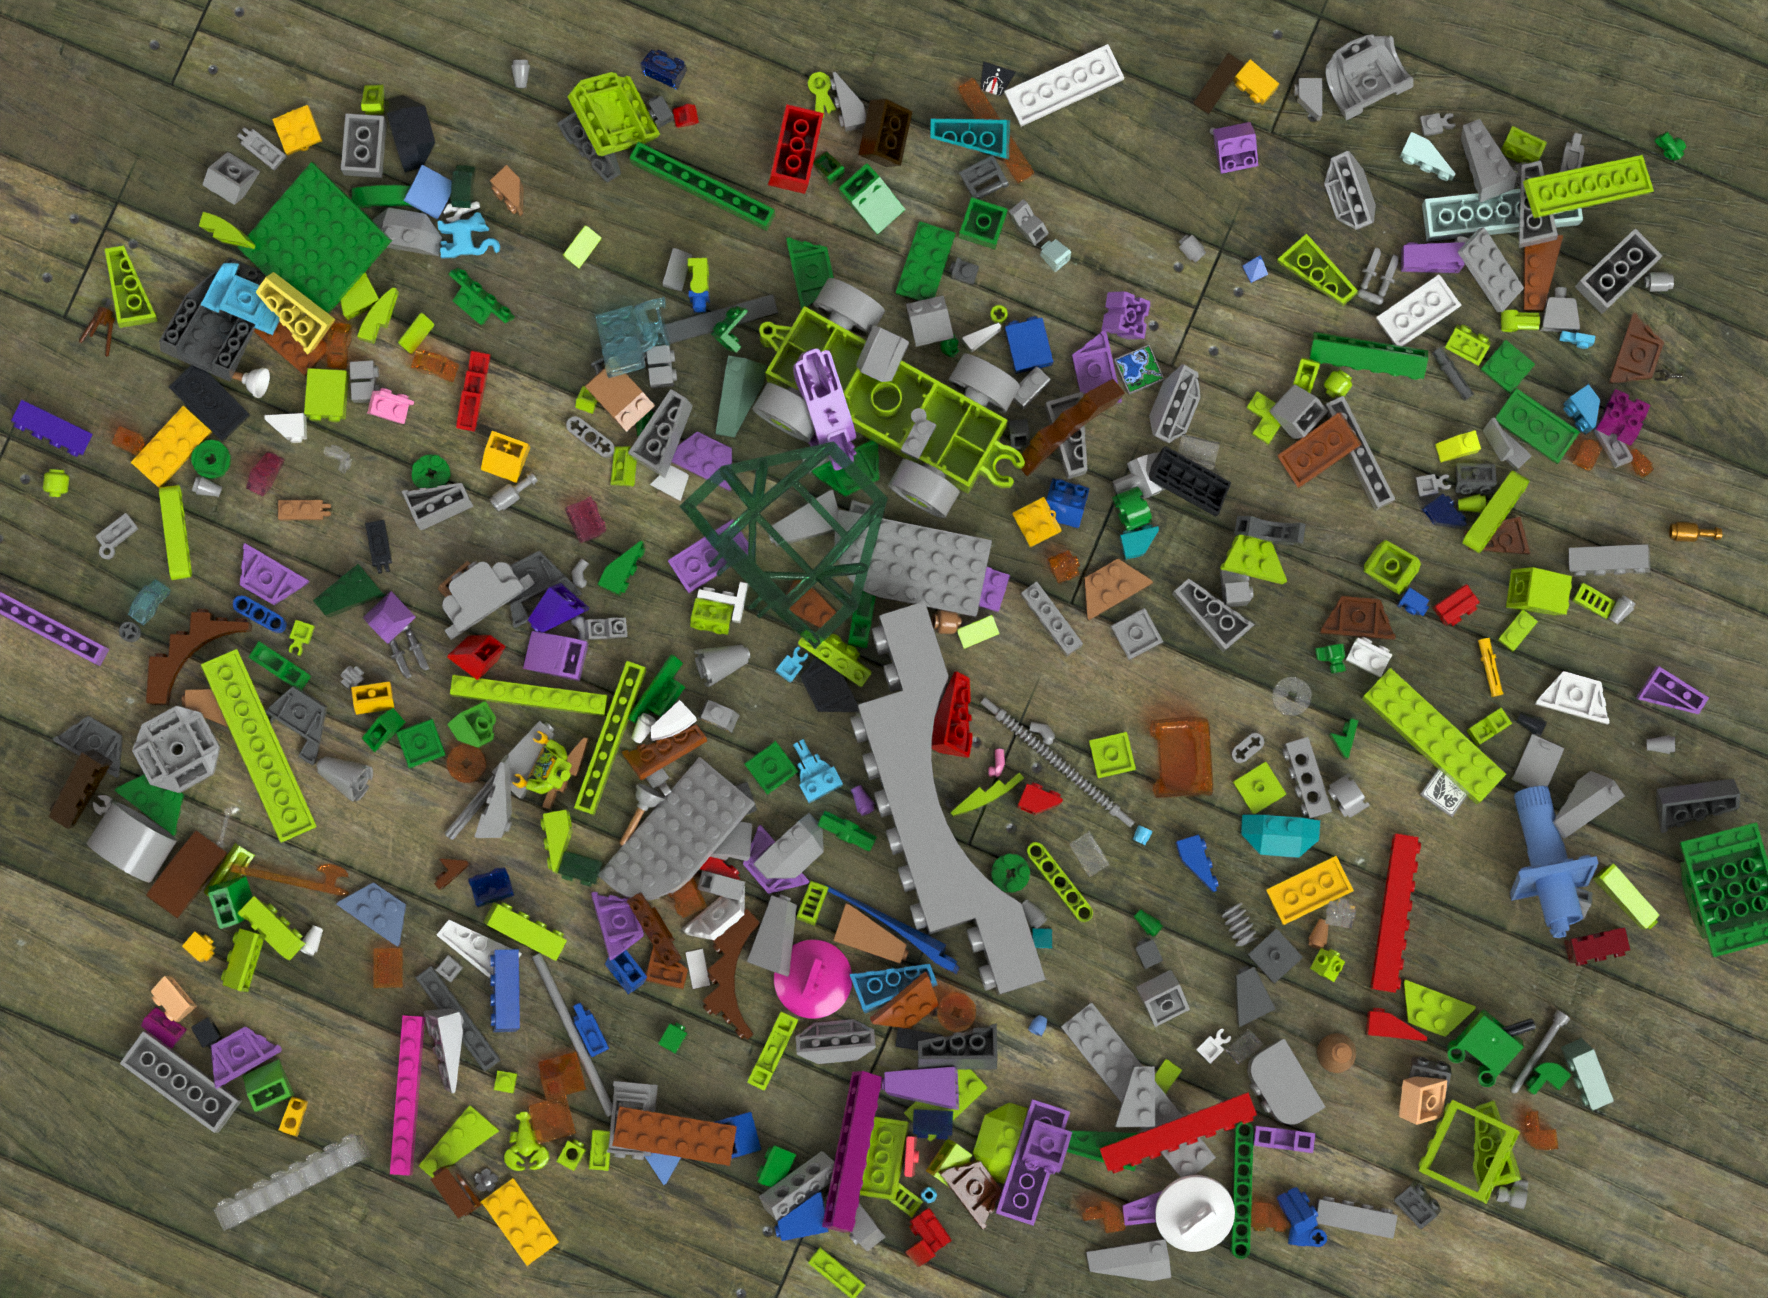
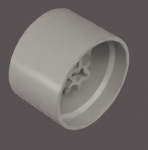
M113 801L86 844L113 865L140 880L150 883L176 844L177 839L144 815L126 805Z

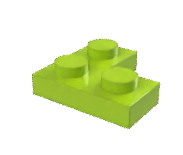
M1257 391L1246 409L1262 418L1252 435L1269 445L1281 425L1269 412L1276 403Z

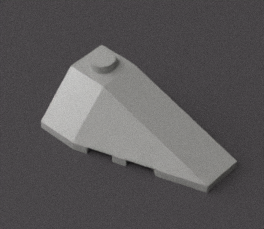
M1590 771L1576 781L1573 791L1569 793L1568 800L1561 807L1553 824L1565 839L1625 796L1614 780Z

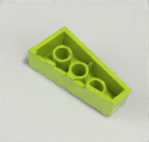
M1307 234L1277 259L1280 265L1341 306H1344L1358 293V290Z
M125 247L106 248L105 255L119 328L158 322Z
M493 902L483 923L557 961L567 942L563 938V933L555 929L553 932L547 930L546 924L538 920L535 923L528 920L529 915L521 911L518 914L511 911L513 907L504 902L501 905Z

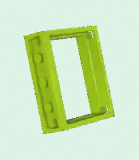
M1452 1100L1444 1109L1445 1116L1443 1120L1439 1121L1435 1131L1437 1133L1434 1139H1431L1427 1145L1428 1152L1426 1156H1423L1419 1162V1172L1487 1204L1520 1132L1511 1126ZM1457 1109L1506 1131L1478 1192L1429 1170Z

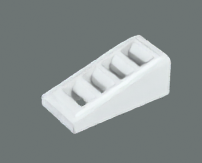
M997 323L966 335L962 338V343L970 353L974 352L1000 332L1001 325Z

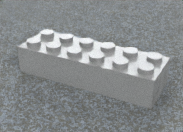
M148 1031L142 1032L120 1062L122 1066L214 1133L220 1132L242 1102L240 1098L225 1087L221 1086L216 1089L214 1087V1079Z

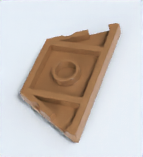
M1116 559L1085 577L1088 621L1153 584L1152 580L1120 559Z

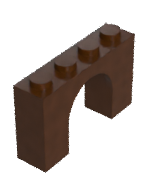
M456 1165L443 1166L432 1173L434 1177L430 1180L458 1219L464 1215L468 1216L483 1205L481 1199Z

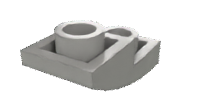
M626 618L589 619L584 621L586 640L627 637Z

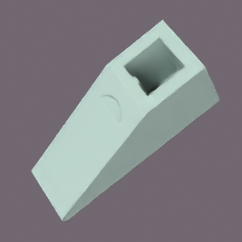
M1411 132L1400 154V158L1407 164L1420 166V169L1424 172L1437 174L1442 180L1452 181L1455 172L1428 139Z

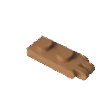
M278 500V520H323V516H331V512L323 511V509H330L331 504H323V500Z

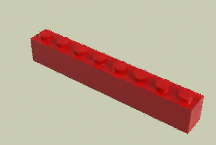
M1393 834L1370 986L1372 990L1396 993V989H1400L1401 978H1398L1399 970H1402L1404 965V958H1401L1402 950L1405 951L1407 939H1404L1405 931H1408L1410 924L1407 914L1412 909L1413 901L1410 900V894L1415 889V881L1412 880L1413 873H1417L1418 862L1415 859L1416 854H1419L1421 849V842H1418L1419 837Z
M1246 1092L1101 1147L1099 1150L1107 1171L1112 1170L1114 1174L1124 1170V1165L1131 1164V1166L1143 1163L1142 1159L1148 1156L1150 1159L1161 1156V1151L1168 1149V1152L1180 1149L1179 1145L1186 1142L1187 1145L1198 1142V1137L1205 1135V1138L1217 1135L1216 1131L1223 1128L1224 1131L1235 1128V1123L1242 1121L1243 1124L1254 1121L1253 1117L1257 1113L1249 1093Z

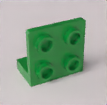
M739 306L731 307L725 314L727 317L713 327L714 331L711 335L729 351L737 353L741 348L738 344V338L732 333L729 334V332L748 312L746 308Z

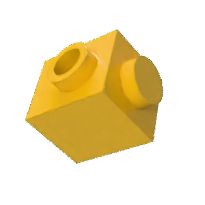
M196 931L182 945L199 962L204 960L207 962L214 955L213 950L216 948L212 944L214 941L205 934L203 936Z

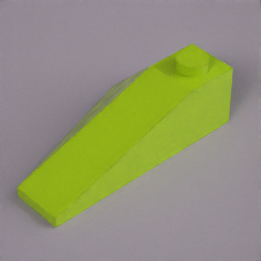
M1495 1101L1475 1107L1476 1111L1502 1122ZM1475 1117L1473 1170L1477 1185L1480 1188L1506 1131ZM1511 1150L1495 1186H1502L1522 1180L1513 1150Z

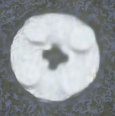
M1287 677L1279 681L1272 694L1275 708L1281 714L1288 716L1302 714L1310 705L1312 698L1308 684L1296 677ZM1289 691L1297 694L1295 702L1287 699Z

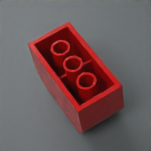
M786 104L773 156L768 186L802 194L806 193L824 113Z

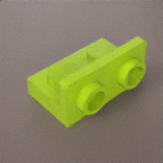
M1512 126L1501 148V152L1504 156L1524 165L1539 161L1547 142Z
M1457 324L1445 348L1479 366L1490 347L1491 342L1488 341L1489 338L1479 333L1477 335L1471 332L1472 329L1464 324L1461 326Z
M696 598L690 627L728 635L734 605Z

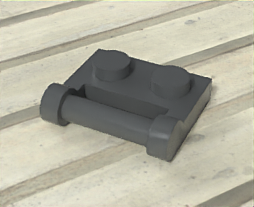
M994 155L959 172L971 197L979 200L1002 187L1006 188L1009 186ZM995 176L998 177L999 181L976 192L974 187Z

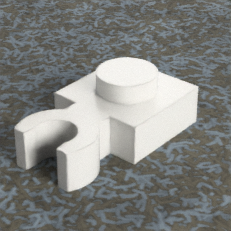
M1224 1029L1217 1031L1215 1039L1209 1036L1196 1049L1210 1064L1224 1051L1220 1045L1231 1040V1036H1228L1225 1040L1221 1039L1220 1035Z

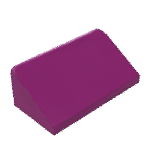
M157 1007L144 1018L141 1024L145 1030L170 1048H173L187 1031L179 1023L169 1020L165 1013Z

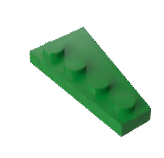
M1071 1131L1072 1135L1067 1152L1104 1163L1099 1148L1138 1133ZM1131 1164L1123 1166L1124 1169L1135 1171L1136 1165L1131 1166Z

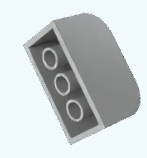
M1635 228L1577 283L1575 288L1603 314L1652 268L1662 255Z
M1285 1039L1277 1040L1251 1057L1247 1067L1248 1076L1252 1082L1250 1087L1255 1095H1260L1263 1100L1260 1102L1265 1112H1270L1274 1119L1285 1124H1297L1325 1108V1105Z

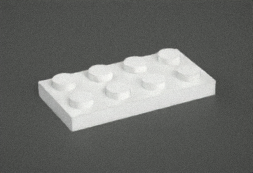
M1437 275L1377 316L1376 320L1394 345L1404 346L1461 307V304L1442 277Z

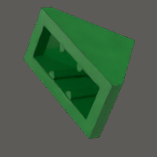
M827 151L813 161V166L829 186L845 175L844 167Z

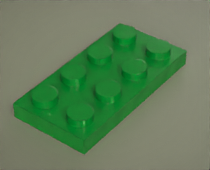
M919 221L896 295L915 301L926 300L936 296L956 235L955 232Z
M1517 388L1495 417L1499 425L1556 464L1560 462L1580 433Z

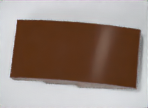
M195 831L146 894V897L178 919L201 892L202 887L227 856V852L198 831Z

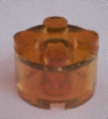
M958 992L950 993L939 1002L937 1018L939 1023L948 1031L961 1032L973 1024L976 1018V1007L973 1000L967 995ZM953 1007H957V1009L962 1010V1013L959 1014V1018H956L955 1015H951Z

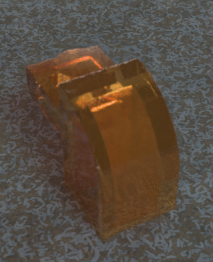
M334 322L331 325L326 345L327 367L347 369L352 325Z
M416 350L411 368L426 375H434L448 382H454L459 364L448 360L447 357L424 350Z
M1528 1111L1524 1121L1529 1131L1521 1132L1524 1141L1530 1147L1537 1150L1559 1149L1556 1129L1540 1130L1538 1111Z
M1100 1201L1101 1209L1097 1210V1206L1085 1208L1086 1212H1081L1083 1221L1103 1218L1105 1233L1126 1230L1122 1212L1111 1202Z

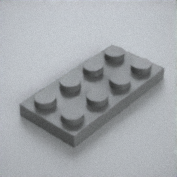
M1484 227L1479 228L1459 249L1458 254L1496 311L1503 312L1524 287Z

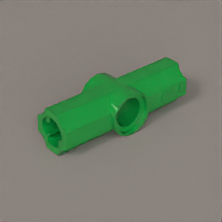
M824 811L817 825L835 834L837 838L849 844L853 843L869 852L877 839L876 836L859 828L860 826L853 822L841 819L827 811Z

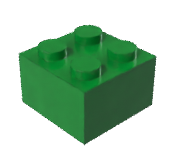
M971 197L959 238L996 250L1008 209Z

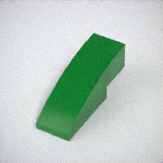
M859 587L856 593L848 645L867 648L876 596L866 593Z
M260 641L248 657L292 687L297 686L303 690L311 678V675Z

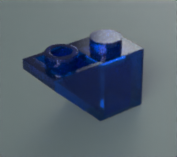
M1444 494L1440 495L1422 510L1435 526L1462 529L1467 525L1461 511L1457 512L1453 507V500Z

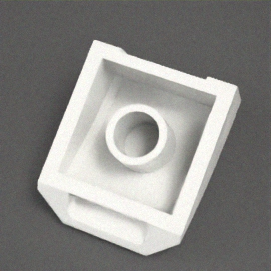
M679 700L651 726L652 741L680 733L696 722V717Z

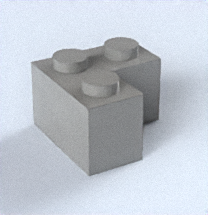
M1220 569L1223 603L1228 607L1248 605L1251 598H1253V588L1249 586L1248 582L1249 576Z

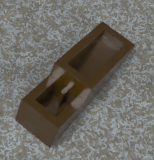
M1228 53L1193 104L1209 115L1227 91L1235 76L1243 68L1244 63Z

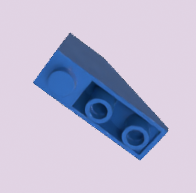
M1196 835L1175 842L1181 862L1212 893L1216 892V887L1219 885L1216 876H1212L1210 868H1213L1210 857H1206L1204 852L1207 849L1204 838L1200 839V836Z

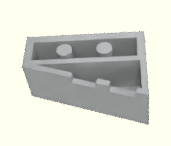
M462 483L442 485L429 489L419 488L420 490L402 491L412 516L421 531L473 507Z

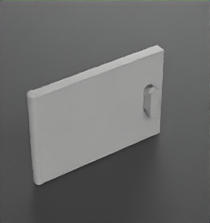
M1531 734L1511 780L1528 788L1534 786L1548 787L1564 748Z

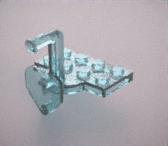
M664 296L639 303L634 307L630 305L595 315L608 378L646 368L644 352L650 350L653 346H669L671 344L666 324L659 308H665L666 306ZM656 308L659 322H651L646 313L647 310ZM658 333H662V337L658 338Z

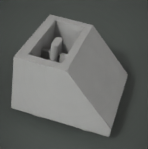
M1292 385L1269 412L1293 439L1305 437L1328 410L1316 396L1297 385Z

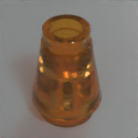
M1637 448L1630 452L1633 456L1631 464L1637 475L1643 478L1654 470L1652 467L1653 463L1638 451Z

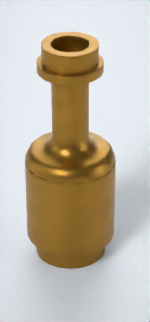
M1675 522V524L1671 523L1669 527V538L1674 539V541L1695 542L1698 537H1713L1714 540H1721L1722 528L1715 527L1714 530L1699 529L1697 523Z

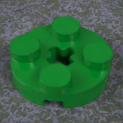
M206 440L194 448L191 462L199 475L207 479H216L223 477L231 465V455L221 442ZM211 454H213L216 461L209 464L206 458L211 457Z
M429 454L422 456L412 467V480L417 488L429 489L447 485L451 478V470L448 463L439 455ZM429 469L436 471L433 479L426 477Z
M1006 854L994 862L991 877L994 885L1001 891L1014 893L1022 890L1027 885L1030 878V869L1028 863L1021 856ZM1013 868L1016 876L1015 878L1010 877L1008 879L1005 871L1006 869L1011 870Z

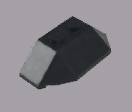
M403 95L384 100L404 172L417 170L421 165H425L436 143L426 107Z

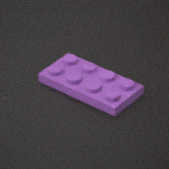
M732 519L669 559L668 562L687 592L691 593L748 557L754 551Z

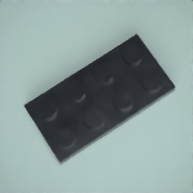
M193 365L187 368L169 386L222 442L251 416L208 372Z

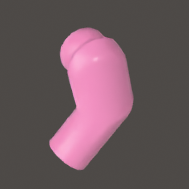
M996 749L994 751L995 767L990 766L988 768L990 777L996 776L997 778L1002 773L1005 765L1003 749Z

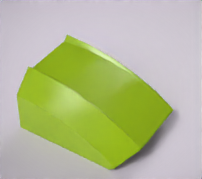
M1384 540L1376 546L1364 564V572L1385 587L1401 595L1419 572L1421 562L1414 555Z

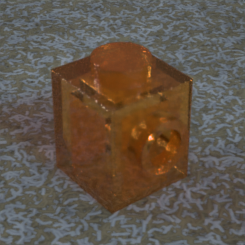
M119 426L111 444L137 455L143 449L144 438L135 432Z

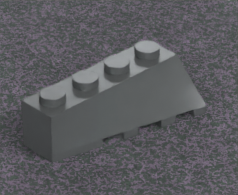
M1726 779L1657 789L1656 807L1661 833L1667 832V828L1683 827L1686 822L1692 820L1697 822L1704 820L1706 816L1711 814L1717 816L1739 809L1740 792L1735 780Z

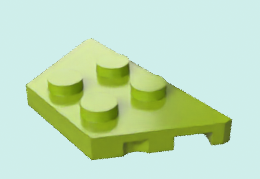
M1244 535L1235 537L1232 548L1226 554L1225 562L1220 566L1221 570L1278 584L1287 582L1272 542Z
M1405 979L1403 981L1407 1023L1440 1036L1446 1037L1476 1008V1006Z

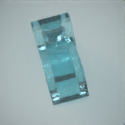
M156 579L149 586L145 585L134 599L128 615L144 626L155 615L158 605L170 595L171 589Z

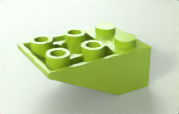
M567 810L544 813V818L540 819L542 830L546 832L547 838H544L545 849L550 854V857H547L548 868L555 874L560 872L573 833L570 812Z

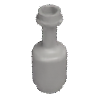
M532 472L527 473V477L517 485L507 484L492 495L493 497L489 500L498 512L500 510L504 511L520 499L519 492L530 484L535 485L538 480Z

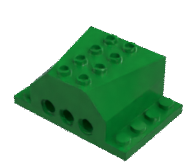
M1757 822L1680 842L1685 861L1680 863L1682 886L1692 921L1701 938H1707L1711 956L1717 957L1768 943V859Z

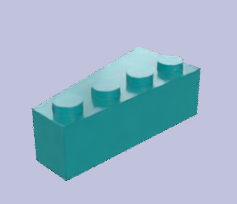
M931 119L930 138L1009 159L1010 120Z

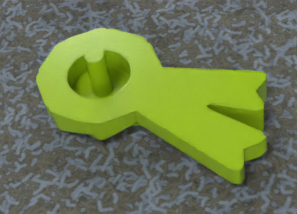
M823 72L812 74L808 79V87L810 92L816 95L815 111L824 113V105L827 114H830L831 111H836V107L828 95V91L831 88L829 76Z

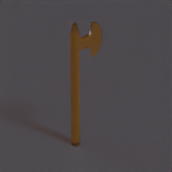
M234 864L231 866L230 872L335 895L349 894L348 891L335 887L338 877H348L346 870L337 865L325 864L317 868L316 871L323 872L326 875L325 884Z

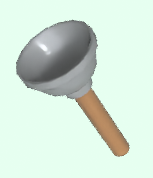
M640 783L636 785V799L639 801L637 804L638 808L619 842L620 845L623 846L629 840L644 812L649 807H655L661 801H664L665 797L661 793Z

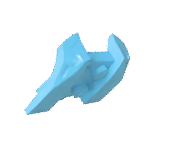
M223 263L217 271L201 306L218 313L222 310L254 323L256 329L273 335L280 318L256 294L260 285L237 276L239 264Z

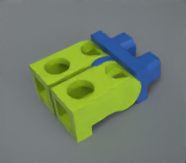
M688 258V269L690 273H693L689 299L693 303L694 312H706V303H710L707 258Z

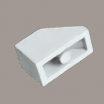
M303 413L265 415V420L287 440H290L291 443H300L302 439H307L306 416Z

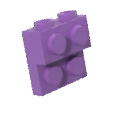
M989 567L986 568L979 607L999 612L1010 575L992 570Z
M1034 1120L1021 1161H1024L1025 1165L1031 1168H1036V1166L1042 1167L1049 1174L1059 1173L1072 1132Z

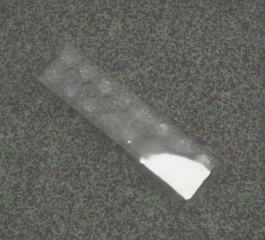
M349 1134L341 1139L342 1143L338 1144L336 1142L324 1147L325 1152L321 1154L320 1152H315L305 1157L307 1161H298L288 1166V1171L280 1170L270 1175L271 1180H261L252 1185L253 1189H243L234 1194L236 1198L232 1199L230 1197L218 1202V1207L213 1210L223 1231L240 1225L372 1156L362 1135Z

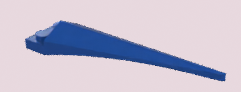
M825 884V886L829 887L828 892L882 921L909 940L937 965L957 974L960 968L956 965L957 961L944 955L946 944Z

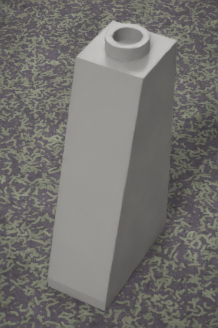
M833 490L826 492L772 525V531L768 532L771 543H775L776 547L835 532L839 510Z
M539 721L508 754L510 759L511 791L521 800L525 797L528 789L525 786L517 788L512 782L519 783L521 779L516 778L514 775L520 774L526 781H529L527 778L543 746L546 747L545 744H539L533 740V738L537 740L542 738V735L537 731L545 733L549 740H554L556 736L552 733L555 729L547 722L543 724ZM499 765L492 771L495 776Z
M780 895L779 898L771 896L747 962L788 977L797 905L791 903V898L783 895Z

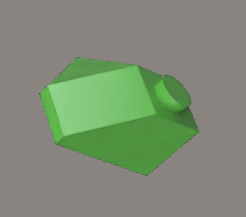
M486 701L459 713L447 725L458 741L479 748L493 740L494 733L492 731L496 717Z

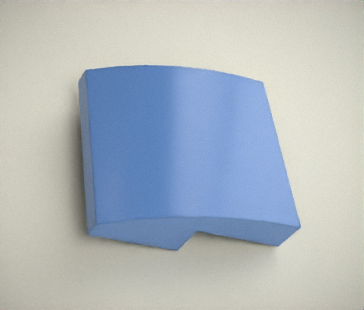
M421 165L404 198V202L438 219L456 183Z

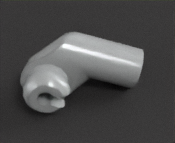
M1031 722L1030 731L1041 733L1043 742L1047 745L1052 744L1055 734L1047 724Z

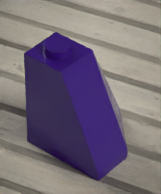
M562 583L548 588L528 621L535 631L543 633L588 611L590 607Z

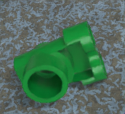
M1668 131L1655 138V143L1664 150L1663 153L1667 159L1676 161L1684 155L1683 151L1686 149V144L1682 139L1678 137L1673 139Z

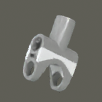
M1160 452L1144 455L1128 462L1127 466L1131 474L1112 481L1116 494L1138 486L1143 493L1141 497L1146 499L1165 490V488L1149 480L1151 466Z

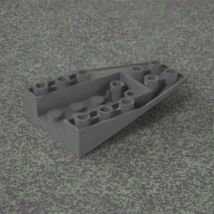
M231 257L224 262L239 264L237 276L258 285H261L264 280L265 274L261 270ZM221 264L186 294L161 336L159 343L161 352L230 382L253 335L255 324L220 310L218 313L201 306L217 271L222 266Z

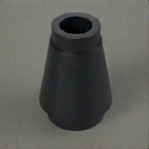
M1521 712L1516 723L1532 734L1541 736L1547 721H1544L1542 717Z

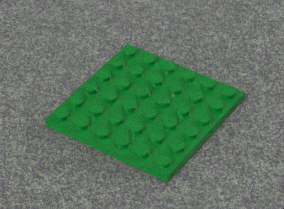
M311 162L248 235L255 244V249L238 246V248L266 276L273 272L329 314L393 240L314 162Z

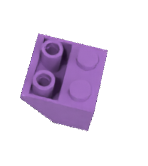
M1251 122L1213 129L1214 145L1221 174L1258 166L1256 135Z

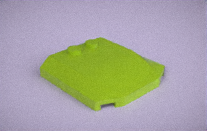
M610 72L581 80L567 96L599 156L636 147L638 142L646 144L660 135L630 76L620 77L617 76V73Z

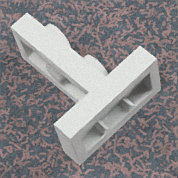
M740 582L737 597L731 592L723 591L720 594L715 593V589L704 587L703 590H698L697 598L734 605L732 621L741 623L748 583Z

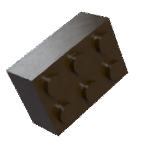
M887 99L870 100L858 155L884 167L901 166L913 111Z

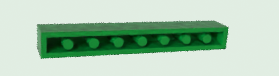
M640 142L637 143L629 158L632 165L765 231H768L776 215L775 209Z

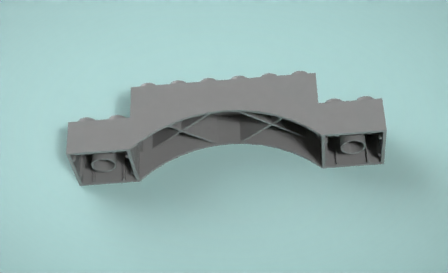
M925 601L879 615L880 626L872 628L874 643L878 655L889 652L892 663L883 667L890 692L899 689L901 691L859 704V715L850 717L857 743L868 740L871 749L870 753L862 755L869 781L880 778L883 790L874 792L880 816L882 818L891 815L895 825L894 828L886 830L892 854L895 855L903 852L907 863L906 866L898 868L904 892L915 889L919 903L910 906L915 927L917 930L927 927L930 935L974 921L976 927L967 929V935L973 953L983 950L988 965L978 968L985 991L995 988L997 995H1001L1042 982L1046 979L1022 904L1001 891L973 865L954 838L938 801L933 779L931 743L934 717L947 687L949 676Z

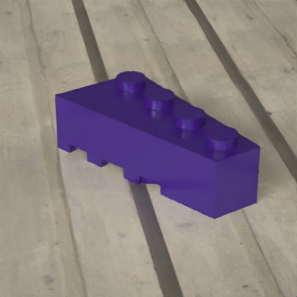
M23 400L20 401L11 419V422L14 424L13 427L21 431L26 429L32 432V436L40 440L45 438L50 441V445L60 449L62 446L68 449L67 453L78 457V455L83 456L93 434Z

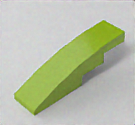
M1018 773L1006 785L998 780L986 792L979 787L950 813L951 816L954 817L971 812L993 802L1022 782L1024 777Z

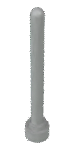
M1559 1010L1553 1015L1554 1019L1552 1020L1554 1023L1510 1089L1512 1093L1515 1094L1519 1091L1559 1028L1563 1027L1564 1024L1567 1025L1571 1019Z

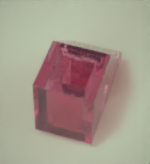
M267 451L250 471L246 488L264 496L272 487L285 459Z

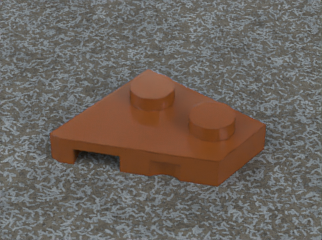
M653 946L646 974L647 979L645 981L684 990L688 969L678 962L666 967Z

